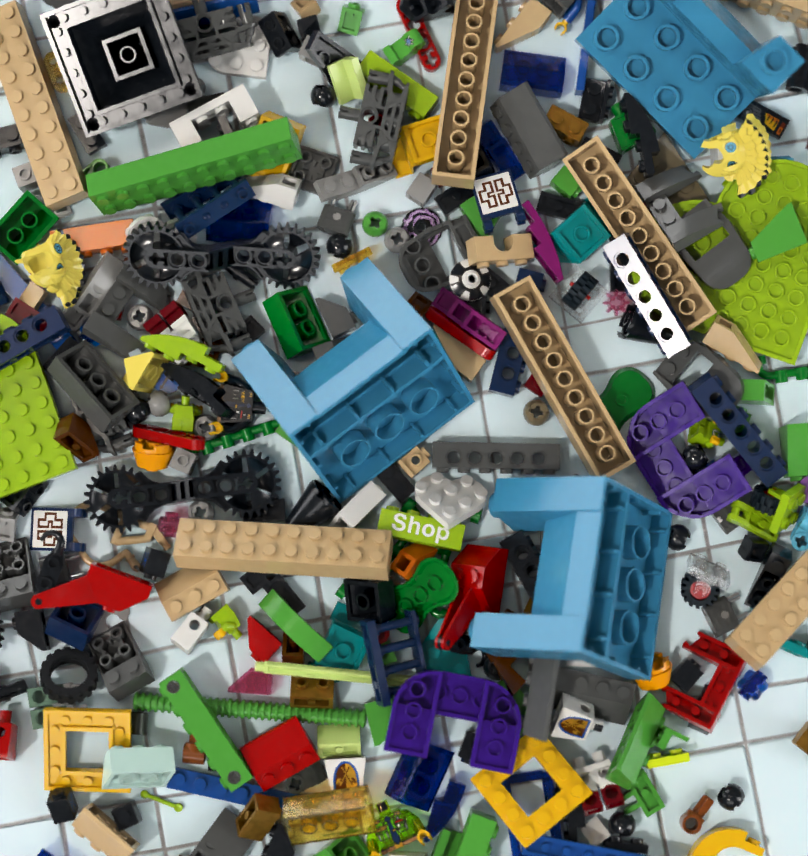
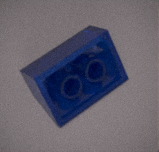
M504 50L499 91L509 92L527 81L535 96L560 99L563 91L566 58Z
M249 199L206 227V241L249 240L257 236L263 229L269 231V226L272 225L273 204L264 203L258 199Z
M430 742L427 758L401 754L384 793L402 804L429 812L454 752Z

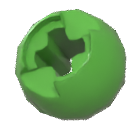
M371 211L363 217L362 228L368 236L379 237L387 231L388 220L383 213ZM371 221H380L379 228L375 226L371 228Z

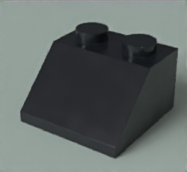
M389 576V581L343 579L348 621L360 622V620L371 619L375 620V623L381 624L397 617L393 576Z

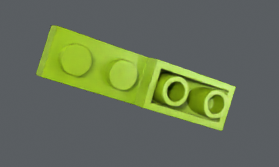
M145 335L140 338L141 341L145 342L144 346L154 352L158 349L164 353V358L172 362L175 359L182 360L184 355H186V360L193 364L199 362L205 365L204 370L214 375L216 372L223 373L227 366L208 356L212 349L211 347L189 338L173 335Z

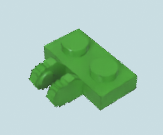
M641 768L639 773L642 774L639 784L637 786L634 785L630 790L622 794L624 801L633 795L637 802L625 807L623 810L625 815L641 807L645 816L649 817L665 807L646 772Z

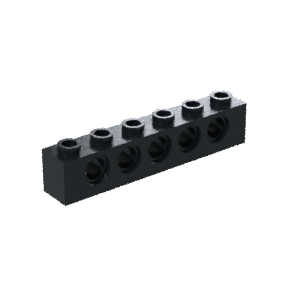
M521 530L499 542L501 548L509 549L507 560L533 602L537 575L531 577L529 573L533 570L538 571L540 553L537 552L535 554L532 549L535 546L529 535L525 536ZM522 553L529 554L527 558L519 559Z

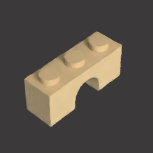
M531 233L511 234L504 238V251L499 250L495 246L493 235L470 238L465 241L469 266H477V269H483L493 264H496V267H506L509 265L508 263H515V266L527 265V261L535 258Z

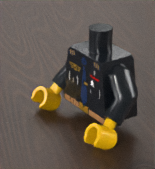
M224 371L220 373V379L213 378V381L224 382L220 384L226 391L222 399L235 413L230 418L217 416V421L209 423L208 425H214L216 429L214 432H209L210 435L219 433L235 434L247 428L249 423H253L254 413L266 414L267 407L262 401H255V392L252 391L251 386L240 377L227 374Z

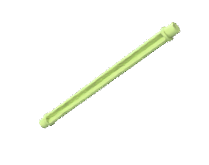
M266 660L264 662L256 661L255 671H260L264 674L372 684L370 671ZM390 674L386 678L387 685L399 686L412 675Z

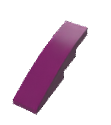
M529 200L521 205L525 212L526 220L530 224L525 229V232L531 233L532 241L537 246L533 249L534 257L557 285L564 279L557 252L542 219Z
M445 287L441 288L431 303L450 319L458 323L463 329L495 351L508 334Z

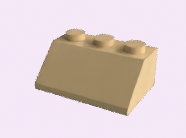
M182 568L154 584L160 601L172 622L230 591L220 570Z
M92 802L83 808L72 823V826L75 828L74 832L81 838L86 837L91 841L90 845L97 852L102 851L107 856H131L140 845L125 830L119 832L116 823Z

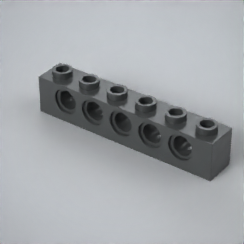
M433 442L432 469H436V472L449 473V469H458V473H470V469H479V473H491V470H500V474H513V470H521V474H534V470L542 471V474L554 475L555 471L560 470V444ZM456 452L460 460L457 463H450L447 458L449 453ZM473 452L478 453L481 457L480 462L477 464L469 461V455ZM492 453L500 454L502 457L501 463L493 464L490 460V455ZM514 453H519L523 457L521 464L517 465L512 462L511 456ZM541 454L544 458L543 464L536 465L532 459L533 455Z

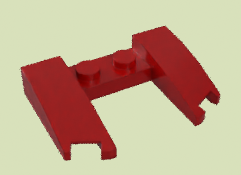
M699 631L697 635L700 639L691 645L686 641L683 643L682 648L717 666L701 701L670 686L661 688L662 691L666 692V704L661 703V705L674 715L712 734L721 716V711L746 662L726 643Z

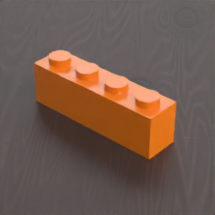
M132 218L65 228L63 232L70 235L71 240L76 241V246L80 247V254L84 255V258H90L93 256L92 254L96 253L104 255L107 251L111 254L116 250L123 252L125 250L123 244L127 242L125 230L134 220ZM55 230L49 231L50 234L55 232Z

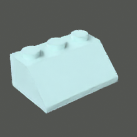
M159 744L154 747L136 745L132 748H124L123 746L109 748L104 756L102 789L165 787L176 771L173 746L166 747L164 744Z

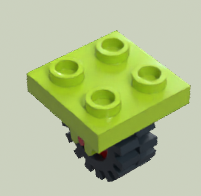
M798 483L785 491L776 486L767 488L764 484H757L754 487L749 504L755 507V510H760V513L773 518L769 531L778 534L782 530H786L791 524L794 525L799 516L797 510L806 498V494H804L806 486Z

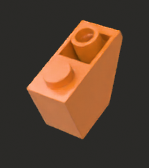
M413 543L400 550L390 569L408 581L413 576L420 562L426 558L434 557L438 550L431 546Z

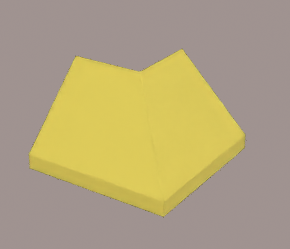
M151 351L124 358L126 373L122 379L131 390L151 393L164 372L160 365L162 363H169L170 360L164 358L163 354Z

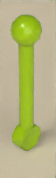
M142 790L140 793L142 798H150L170 806L176 812H180L183 809L181 803L174 804L149 794L147 790Z

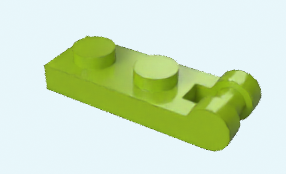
M735 500L731 503L732 510L726 518L728 522L736 524L770 543L777 541L779 533L774 534L769 531L773 518L760 513L761 511L755 510L754 507L740 500ZM740 511L743 512L742 517L739 516Z

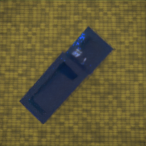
M492 119L484 121L480 137L483 148L498 172L510 169L515 181L526 172L523 170L522 165L506 139L501 136Z
M449 779L444 798L435 797L426 831L429 832L432 838L444 828L455 813L465 791L466 783ZM428 836L423 838V842L428 843L430 841Z

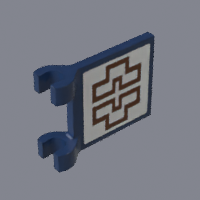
M510 169L475 178L472 191L485 235L493 233L494 227L491 219L514 213L517 226L526 224V215L521 206Z
M32 508L30 550L52 551L56 547L57 539L54 536H48L44 541H41L40 537L48 530H56L64 536L65 547L63 551L86 552L87 543L73 542L74 518H88V513L85 512L86 509Z

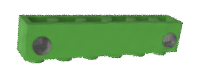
M182 667L159 683V692L164 699L168 698L170 700L173 713L176 717L180 716L182 718L185 731L189 735L192 734L196 739L195 745L201 753L204 752L208 757L207 763L213 771L217 770L221 776L219 781L225 789L229 788L233 792L252 779L254 776L246 760L185 669Z

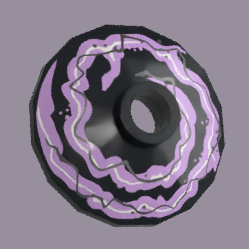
M418 208L407 213L402 221L401 228L405 229L412 239L423 231L418 229L419 224H424L428 228L440 224L441 220L432 210ZM442 232L428 239L431 247L441 238Z

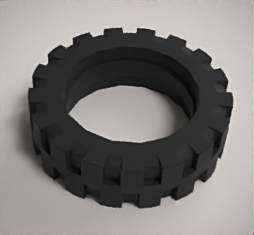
M64 647L63 650L57 649L53 654L50 653L46 657V661L43 660L41 664L40 684L43 687L44 694H48L49 699L52 701L57 700L60 704L65 702L68 705L74 704L77 701L80 703L84 701V698H89L92 695V691H95L97 687L98 666L95 664L93 656L90 657L89 653L85 650L83 652L77 648L70 649V647ZM70 663L83 667L87 672V678L79 686L63 688L52 681L51 674L60 665Z

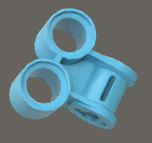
M805 505L799 512L797 523L790 534L792 546L798 551L808 549V507ZM804 536L805 541L800 540L798 543L796 537L801 538Z

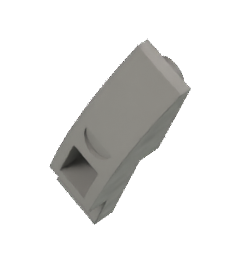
M390 162L374 167L371 171H369V166L358 165L354 166L350 171L316 180L313 185L321 203L332 199L337 201L397 177V171L394 165L390 166Z
M108 251L84 280L85 284L81 288L82 291L78 293L77 303L73 307L64 309L62 312L71 330L75 333L93 311H96L124 266L123 261Z

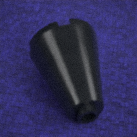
M632 299L634 304H628L621 317L619 326L622 327V331L617 332L618 337L658 345L657 338L655 336L652 337L647 329V321L638 315L636 311L637 305ZM653 310V317L656 320H661L662 316ZM665 327L663 331L664 336L672 338V329Z
M315 479L308 484L285 520V524L318 526L337 515L343 507L336 498L333 499L330 495L331 491L323 483Z

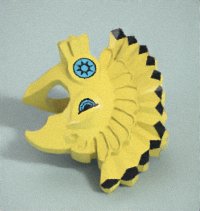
M747 113L745 122L741 124L740 129L736 128V122L728 124L721 128L722 133L705 139L700 147L719 149L723 159L714 160V163L708 167L703 165L702 169L711 176L724 177L727 181L736 180L738 185L737 196L739 198H743L746 194L753 195L756 191L755 187L761 186V179H767L768 174L772 172L770 167L772 151L770 149L769 134L753 113Z
M56 229L53 234H50L45 243L41 245L37 243V247L26 250L21 254L20 259L14 261L17 264L23 263L25 269L31 273L29 278L38 286L47 288V291L50 293H56L57 297L61 299L64 308L67 309L77 303L78 293L82 291L81 286L85 284L83 280L86 274L84 271L85 263L83 262L84 255L80 254V247L76 246V241L71 240L70 235L64 234L63 229Z

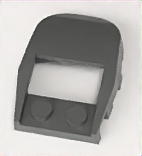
M705 198L683 215L681 219L713 205ZM718 212V220H723V227L729 233V236L696 261L685 248L678 253L687 268L706 286L715 290H723L735 284L748 273L752 264V258L748 246L738 229L721 212Z
M466 214L462 215L459 219L448 220L424 229L420 234L407 241L401 248L398 259L399 266L412 288L420 292H431L450 285L449 276H446L428 239L448 229L463 259H468L465 241L477 235Z
M694 340V343L669 358L666 357L659 367L653 371L656 378L669 390L674 387L673 384L700 352L713 363L707 372L712 377L715 374L724 384L721 386L722 390L725 393L729 390L736 399L733 403L735 406H737L744 394V382L738 372L720 354ZM719 393L711 394L709 400H716ZM698 402L703 412L707 416L705 418L713 420L710 417V415L706 412V410L702 407V405ZM731 409L724 410L722 416H728L731 413Z

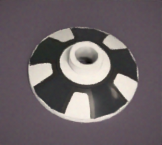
M468 259L458 262L452 268L449 275V284L452 292L458 298L465 301H475L482 298V295L488 292L491 283L488 269H477V266H469ZM470 275L474 276V283L469 282L468 277Z

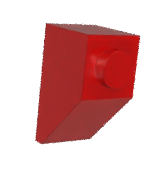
M250 615L247 621L249 650L252 651L251 657L260 662L269 661L282 646L283 642L255 617Z

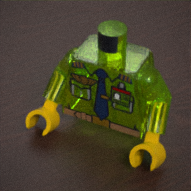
M386 799L375 804L379 816L372 819V824L368 827L366 840L370 856H383L417 839L425 846L423 843L425 836H428L432 841V836L426 831L420 818L409 810H402L400 807L391 810Z

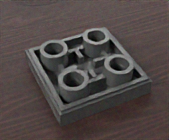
M300 145L302 159L293 162L289 176L302 180L301 190L318 195L313 183L316 180L333 176L339 162V157Z

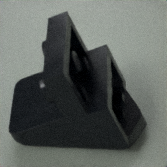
M400 0L399 9L414 23L450 16L455 10L452 0Z

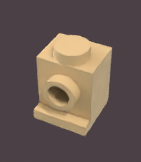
M415 446L397 463L412 479L431 462L428 459L431 455L423 446L420 449ZM413 457H418L420 462L413 464L411 460Z

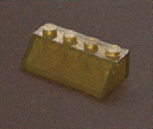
M368 785L283 798V821L292 846L377 833L373 800Z

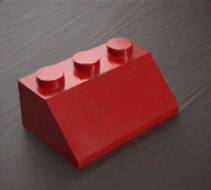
M296 715L239 747L263 792L320 760L315 745Z

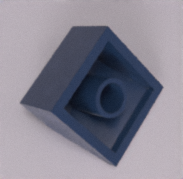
M98 603L55 607L49 616L45 634L84 651L93 637L105 610Z

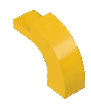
M724 826L711 829L701 835L694 842L687 856H716L720 851L729 847L741 848L757 856H762L765 849L759 846L760 841L748 837L745 840L748 832L744 829Z

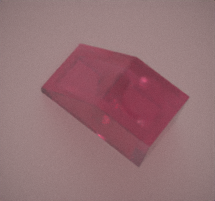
M252 667L228 688V692L272 695L274 674H264L263 672L255 671V667Z

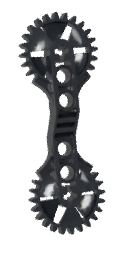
M148 221L146 228L142 224L139 225L138 230L133 228L132 235L128 234L127 242L123 244L125 250L122 252V256L126 257L123 264H129L126 271L134 272L131 278L133 279L138 276L140 278L139 284L147 281V287L154 283L155 289L158 288L159 284H162L165 289L168 282L174 286L176 280L181 282L188 274L194 271L212 272L230 266L249 267L256 272L261 280L268 277L267 284L275 281L276 288H278L280 283L283 284L284 289L287 288L288 284L295 288L296 283L302 287L304 280L310 282V275L315 276V269H318L320 264L317 261H320L321 255L317 254L320 252V247H314L317 244V239L310 240L312 233L305 234V227L298 230L297 223L291 228L289 222L286 223L285 227H282L281 223L278 222L276 229L270 225L269 231L263 229L257 236L249 240L232 239L208 245L192 242L183 231L175 233V226L168 229L167 222L161 227L159 221H156L155 226H152L151 222ZM154 232L160 233V241L154 242ZM285 233H289V242H284ZM307 243L309 248L298 254L296 247ZM245 250L249 255L244 256L239 251ZM261 252H268L270 256L264 257L261 255ZM173 254H180L183 259H177ZM195 255H201L204 260H197ZM145 257L146 265L137 267L135 262ZM154 269H160V278L154 277ZM283 269H289L288 278H283Z
M242 449L240 456L234 451L233 459L227 455V463L220 460L215 469L203 477L167 483L154 482L148 479L141 471L134 475L133 467L129 471H125V465H123L121 470H118L115 464L113 471H110L106 466V473L103 474L99 470L97 471L98 479L91 477L94 484H86L90 492H84V496L89 497V499L83 501V503L90 505L85 510L86 513H93L89 518L90 521L97 519L96 527L104 524L103 531L111 527L112 534H114L116 528H119L120 533L123 534L125 527L131 532V525L133 524L139 528L138 520L146 522L149 516L162 506L199 500L214 502L224 512L231 508L233 509L232 516L238 511L240 512V518H243L244 514L247 513L250 519L253 512L259 517L261 515L260 509L268 512L267 504L270 506L275 505L271 499L279 498L275 491H280L281 487L276 486V483L281 482L282 479L275 478L280 472L279 470H272L275 462L268 464L269 456L262 459V452L254 456L253 449H251L249 455H246L245 449ZM242 458L247 459L248 472H243ZM267 467L269 471L257 479L255 475ZM118 473L119 487L115 488L114 474ZM234 479L238 480L237 484L243 483L245 479H248V482H252V485H250L249 489H246L245 485L238 486V491H235L236 483ZM222 481L230 482L231 490H221L220 483ZM201 483H207L210 486V491L203 494L199 491L198 486ZM96 487L108 493V496L100 492L94 491V488ZM256 488H260V489H262V490H264V491L270 492V493H271V496L268 495V494H266V493H264V492H262V491H260V490H258V489H256ZM157 490H165L167 493L166 499L158 500L155 497ZM131 492L130 500L132 504H127L128 499L121 500L119 505L116 501H112V499L116 498V494H120L121 498H125L127 493ZM136 492H143L146 495V499L143 502H136L134 494ZM251 494L252 509L247 510L246 496ZM109 504L110 509L100 516L96 515L98 510ZM117 511H122L123 525L118 523Z

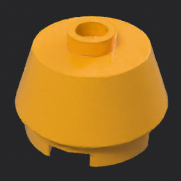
M138 438V441L135 440L132 447L137 466L152 472L166 469L175 451L171 445Z
M654 652L651 680H635L640 689L655 691L666 687L670 683L672 663L669 661V657H663L661 652Z

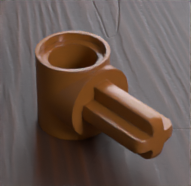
M192 734L189 736V742L184 743L182 763L204 765L206 754L204 752L201 753L195 745L196 739Z
M703 795L692 810L688 809L687 812L681 815L679 819L681 828L689 834L698 833L705 821L702 818L714 801L707 795ZM688 818H695L696 823L693 828H686L685 822Z

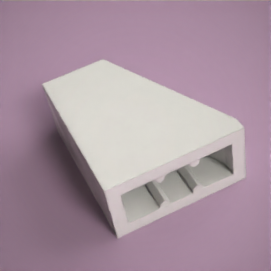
M370 481L337 513L328 527L356 528L386 496L383 489L378 484Z

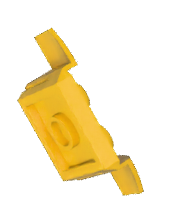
M440 114L402 126L393 162L398 174L396 179L413 174V167L434 161Z

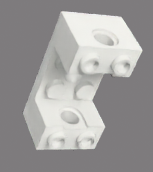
M241 84L168 124L180 146L183 147L201 142L202 139L197 130L200 129L202 131L209 128L211 123L218 120L217 118L225 115L228 117L229 113L233 112L241 128L245 129L258 125L260 113L244 84Z

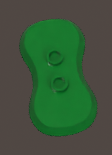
M625 367L619 369L611 376L605 390L599 397L620 432L622 426L630 418L634 417L642 406L655 399V389L649 378L640 370L633 367Z
M436 557L422 560L413 576L407 582L394 586L397 617L390 621L405 618L404 609H412L419 616V629L430 611L451 603L456 598L459 590L457 578L451 568L443 560ZM407 626L397 628L401 633L408 634Z

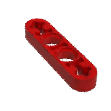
M398 0L396 10L406 32L411 30L408 27L411 20L406 18L405 14L399 9L400 0ZM419 22L420 27L417 30L423 39L428 41L429 45L424 49H420L416 54L427 72H436L440 68V56L424 22ZM430 50H432L430 52L431 59L437 60L435 61V66H432L431 64H426L428 63V57L426 53H428Z
M430 306L425 314L427 319L481 357L492 360L497 350H493L470 334L438 308Z
M149 424L133 425V437L189 450L205 449V437Z

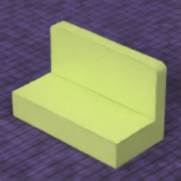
M346 56L327 66L339 104L343 105L353 99H363L366 81L358 57Z
M334 724L318 725L317 748L320 759L361 757L360 725L358 727H354V725L348 727V724H344V726H341V724L337 726Z

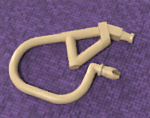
M81 503L75 508L87 509L90 505ZM106 504L100 510L106 512L111 507ZM117 511L118 518L120 519L119 525H123L122 511ZM138 520L139 528L146 530L144 535L122 537L123 534L120 533L119 528H116L110 541L114 545L121 546L149 543L154 537L163 547L164 551L172 547L159 529V525ZM73 535V542H74V543H79L78 540H77V539L75 538V536ZM124 549L108 561L99 562L113 567L126 558L125 561L129 563L132 570L139 572L135 566L140 567V563L136 560L135 555H132L128 549ZM79 552L78 554L89 566L95 561L86 552Z

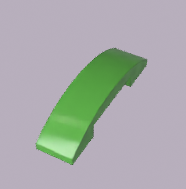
M274 589L258 604L296 644L318 663L333 649V646L288 605V602Z

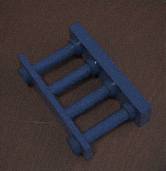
M239 176L231 181L225 180L213 186L198 188L193 192L177 194L160 203L170 220L174 218L179 220L174 226L178 232L183 231L189 239L256 196L246 178L238 181L242 178V176ZM230 185L232 186V187H230L229 189L225 190L224 192H222V193L220 192V191L224 190L225 188H227L228 186H230ZM211 197H214L212 200L208 201L203 205V202L207 201ZM194 208H196L195 211H193L192 213H190V214H188L187 216H185L186 213H188V212H190L191 210H193Z
M404 609L405 618L377 624L375 620L371 619L360 620L376 704L381 707L392 705V696L395 695L401 686L390 688L386 680L388 675L413 668L416 669V673L427 670L418 629L420 620L415 610ZM407 626L409 639L386 645L379 644L378 635L381 632ZM411 647L413 660L387 667L383 665L382 657L384 654Z

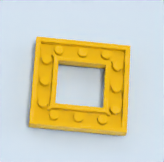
M44 707V790L51 791L58 787L65 788L71 786L72 791L131 793L132 788L102 789L103 769L67 768V731L109 732V748L114 746L132 748L131 709Z
M526 735L519 739L513 773L535 757L561 789L528 817L501 784L512 774L482 769L470 779L525 849L593 794L549 739L547 742Z

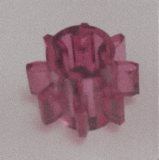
M614 290V295L605 294L608 299L602 302V304L608 306L606 313L613 310L614 316H618L619 310L626 312L624 306L630 302L624 299L626 293L618 295V290ZM615 297L621 302L620 305H617V309H615V305H611V301H614Z
M165 512V516H160L159 532H164V537L176 538L179 520L182 517H178L176 512Z

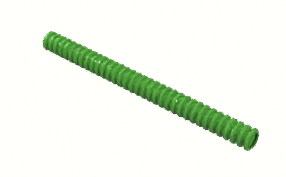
M136 692L134 694V711H138V709H141V711L147 709L148 712H151V710H154V712L161 710V713L165 711L171 713L172 711L170 700L168 698L164 699L159 693L155 695L149 693L148 695L146 692H142V694ZM203 696L216 717L218 715H221V717L227 715L228 718H231V716H234V718L241 716V719H244V717L248 719L254 717V720L258 718L264 720L267 718L268 721H271V719H274V721L281 719V722H284V720H288L296 715L301 723L308 721V724H311V722H314V724L321 722V725H324V723H328V725L334 723L335 726L341 724V726L348 724V727H351V725H354V727L361 725V728L366 726V710L364 708L362 710H359V708L352 710L351 707L349 709H346V707L339 709L338 706L333 709L290 707V703L286 705L284 702L282 704H279V702L273 704L271 701L269 703H266V701L259 703L257 700L256 702L252 700L246 702L244 699L242 701H239V699L233 701L231 698L229 700H226V698L219 700L217 697L216 699L212 697L206 699Z

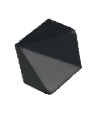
M316 15L296 21L302 41L305 40L307 35L311 36L313 30L320 31Z
M745 534L738 549V554L744 561L762 563L770 544L759 536Z

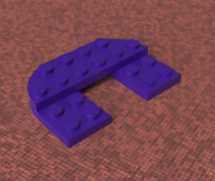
M683 380L642 406L636 412L630 422L627 446L636 460V465L657 496L658 502L672 514L689 519H697L716 513L752 491L753 488L730 453L695 475L685 463V459L672 441V438L707 416Z
M443 670L421 671L412 675L401 684L392 700L383 750L427 758L435 714L477 722L469 762L470 767L513 774L521 732V714L514 698L505 688L485 678Z

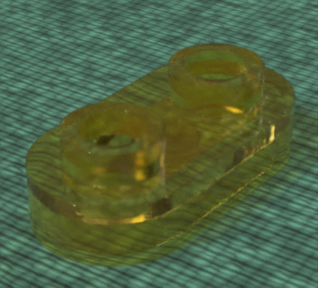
M49 52L44 57V64L55 91L65 93L68 91L65 81L57 83L59 78H63L58 63H50L52 59H56L54 52Z

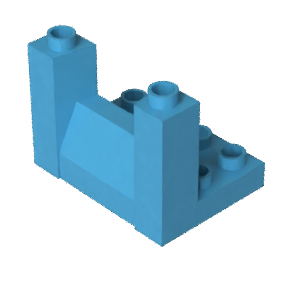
M613 0L574 40L625 93H629L639 103L644 112L690 159H695L705 149L700 148L705 139L720 134L722 132L721 128L730 124L755 98L773 94L805 62L781 36L760 44L718 0Z
M368 257L359 264L348 268L343 276L340 277L349 308L364 325L298 375H295L282 357L259 339L244 346L241 352L231 359L339 503H342L475 402L431 327Z
M607 476L497 478L495 492L489 499L491 515L494 518H500L514 531H544L531 614L475 612V617L470 621L468 629L471 639L470 647L498 657L584 661L626 679L651 680L673 514L664 507Z

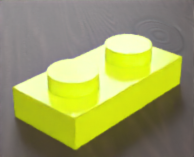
M682 748L669 750L670 754L661 755V752L648 754L650 758L645 767L651 769L689 762V753L682 751Z

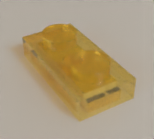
M367 247L331 265L334 273L339 271L341 275L350 268V265L356 262L359 264L373 253L370 247Z

